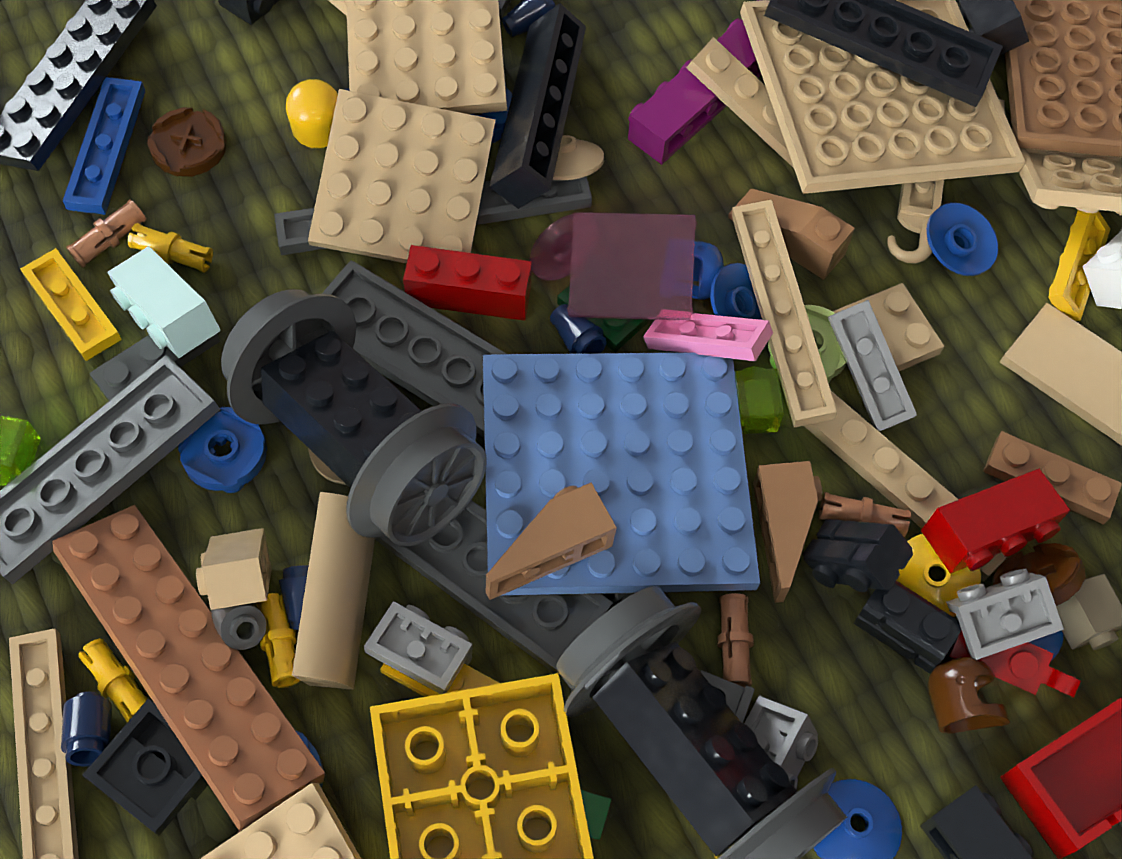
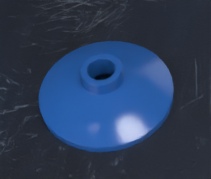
M948 203L940 206L930 216L926 228L927 240L935 257L946 268L960 275L976 276L984 273L994 264L998 254L997 237L991 224L980 212L965 204Z
M732 263L721 268L716 273L711 285V304L714 315L762 320L747 266L742 263Z
M846 779L832 783L828 793L848 818L813 848L820 859H893L901 844L902 824L899 813L891 799L878 787L862 780ZM852 816H859L865 821L866 829L864 832H858L852 828L850 824Z

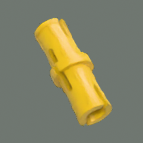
M139 223L134 224L131 228L132 231L137 232V235L129 233L128 246L130 248L143 250L149 246L168 264L177 262L203 273L209 269L210 266L204 263L205 261L212 262V248L183 240L180 234L172 231L165 234Z
M269 593L267 601L255 602L266 619V632L260 641V646L268 657L272 686L285 688L301 681L292 676L295 658L294 645L297 642L295 631L290 628L282 594Z
M95 639L83 647L84 651H80L78 657L94 675L98 682L97 689L104 698L109 697L114 702L128 723L148 698L134 681L135 674L129 666L123 667L104 639Z

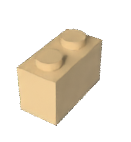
M264 528L210 537L207 551L201 553L202 567L196 569L200 595H208L210 610L267 601L272 567Z

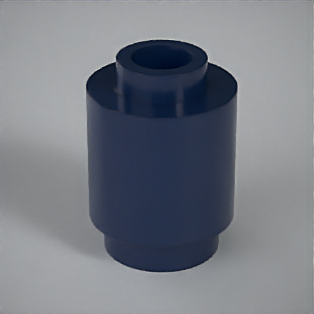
M96 692L79 693L74 698L66 701L63 706L61 750L65 753L66 761L75 766H91L111 742L112 704L108 699Z

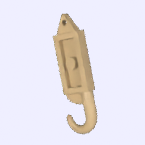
M944 180L902 184L897 219L908 230L919 233L920 239L916 250L905 251L896 244L895 237L890 235L888 237V248L891 254L898 260L915 264L926 260L932 254L927 240L926 228L932 213L941 206Z

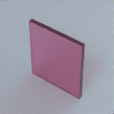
M574 212L572 219L573 240L569 306L567 307L569 317L691 321L694 314L692 309L695 227L697 226L695 215Z

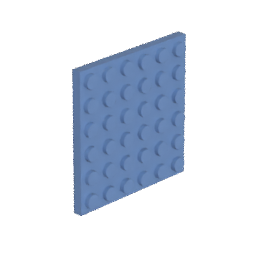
M696 353L483 355L484 440L487 457L485 481L488 572L549 500L553 499L560 490L566 487L577 486L579 488L592 482L617 527L613 547L503 595L636 593L651 586H658L663 592L758 589L760 578L733 359L698 355Z

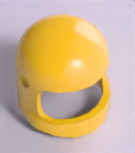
M308 79L299 82L291 89L286 98V112L293 135L301 144L310 148L327 147L338 96L337 91L330 84L319 79Z

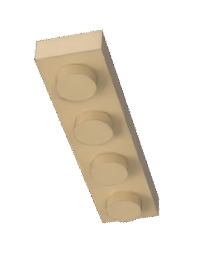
M713 37L686 68L793 167L766 86Z

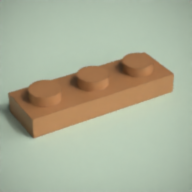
M1000 432L983 472L1003 481H1008L1040 468L1071 511L1103 525L1110 519L1122 486L1121 482L1008 433Z

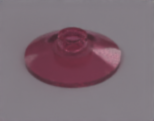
M575 213L564 216L548 226L538 237L530 253L529 261H532L531 270L540 279L550 281L564 278L579 269L589 259L599 239L597 223L589 215Z

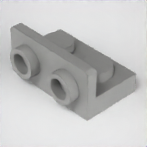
M1027 569L1011 571L1000 576L1002 583L985 588L984 584H975L957 591L958 598L946 602L949 611L957 615L972 658L978 660L1064 630L1045 576L1028 573Z
M393 601L364 645L365 653L439 694L447 693L463 665H468L472 660L473 644L469 642L468 637L460 630L451 626H446L444 629L429 621L430 618L421 609L412 605H407L405 608Z
M759 696L744 724L752 729L758 743L773 762L779 764L786 771L790 783L796 789L797 776L805 761H810L816 752L818 733L808 714Z

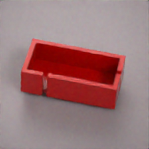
M1122 697L1023 760L1000 777L1058 859L1078 851L1111 829L1112 826L1122 821Z

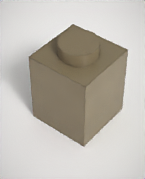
M1105 574L1085 579L1077 593L1068 601L1056 606L1064 628L1062 632L1072 650L1089 644L1093 650H1098L1119 639L1116 632L1122 629V604Z

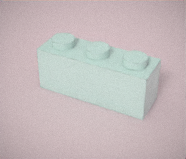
M149 246L107 272L116 286L110 292L124 311L128 309L130 315L142 330L146 328L150 337L160 349L167 346L180 358L221 331L206 301Z

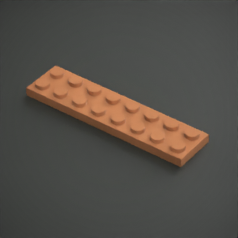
M135 505L52 541L53 551L239 831L251 825L309 784L324 782V770L240 652L229 647L222 640L214 627L211 611Z

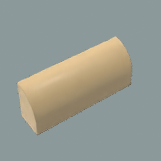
M320 492L292 676L309 686L354 690L375 538L363 537L351 528L346 514L348 496Z

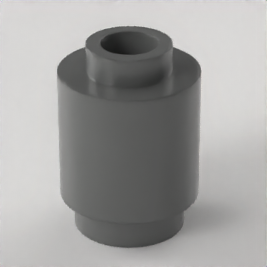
M254 603L211 611L216 631L225 644L233 649L246 650L254 647L262 640L266 632V619Z

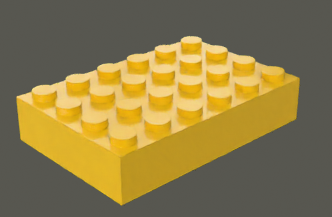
M558 673L370 707L390 859H594L567 716L564 712V700Z

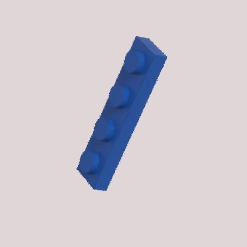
M106 77L103 81L63 198V203L67 210L106 214L145 94L142 81Z

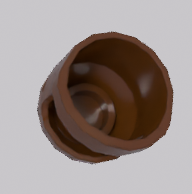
M959 657L942 662L932 670L928 679V691L940 732L952 734L1004 726L1011 722L1005 705L997 703L985 704L978 697V691L995 679L991 668L982 660H976L972 657Z

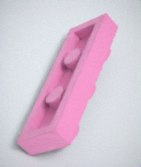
M661 310L643 337L648 349L756 361L771 338L773 331L769 320Z

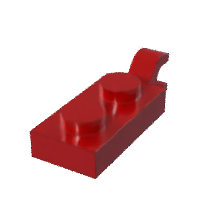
M962 630L949 650V657H971ZM1029 642L980 659L991 668L996 678L1036 695L1040 684L1043 683L1074 697L1081 680L1050 667L1049 664L1054 653Z

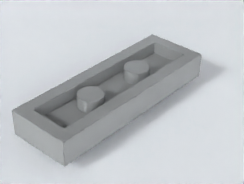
M869 300L830 315L828 320L873 427L881 431L917 416Z

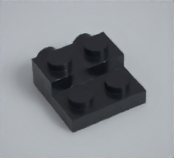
M149 698L83 774L86 779L158 836L161 835L191 797L196 800L208 786V783L155 703Z

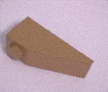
M750 189L736 206L772 200L789 258L824 280L846 254L855 228L823 207ZM731 210L730 213H729V215H728V218L733 221V219H732V210Z
M810 461L759 465L753 481L775 603L784 602L791 587L817 503L822 499L821 481L819 476H813Z
M592 482L579 488L577 486L566 487L560 490L553 499L549 500L486 574V594L489 600L613 547L617 527Z

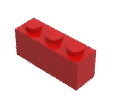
M411 245L403 277L405 293L430 308L525 321L531 292L532 261Z
M1039 468L938 507L921 529V532L950 574L966 567L970 571H975L990 562L997 554L1002 553L1004 557H1008L1020 551L1031 540L1036 539L1038 543H1042L1052 538L1061 530L1058 524L1071 510Z

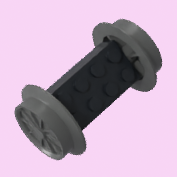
M297 289L280 291L264 298L250 308L236 323L223 348L221 367L223 375L228 381L227 396L233 411L241 419L252 424H271L281 421L350 488L346 507L347 520L351 528L359 535L367 538L387 536L396 545L412 546L442 531L469 504L477 492L486 471L487 457L484 449L475 442L476 422L472 414L458 404H440L423 411L413 404L353 349L357 329L356 319L350 306L341 298L330 294L311 295L306 291Z
M651 586L627 597L586 628L569 645L556 664V670L572 690L564 705V712L568 717H576L600 706L714 855L718 856L728 849L718 859H800L848 818L828 793L836 775V770L834 768L827 770L800 791H797L790 783L786 771L779 764L773 762L760 746L752 729L743 724L726 704V699L721 691L712 686L699 671L691 654L678 645L694 626L701 614V607L697 603L692 602L675 607L660 587Z

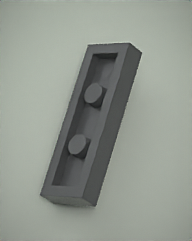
M215 334L178 358L167 346L160 349L150 335L90 372L89 375L107 400L110 401L165 355L169 356L179 367H182L219 343L220 339L218 334Z

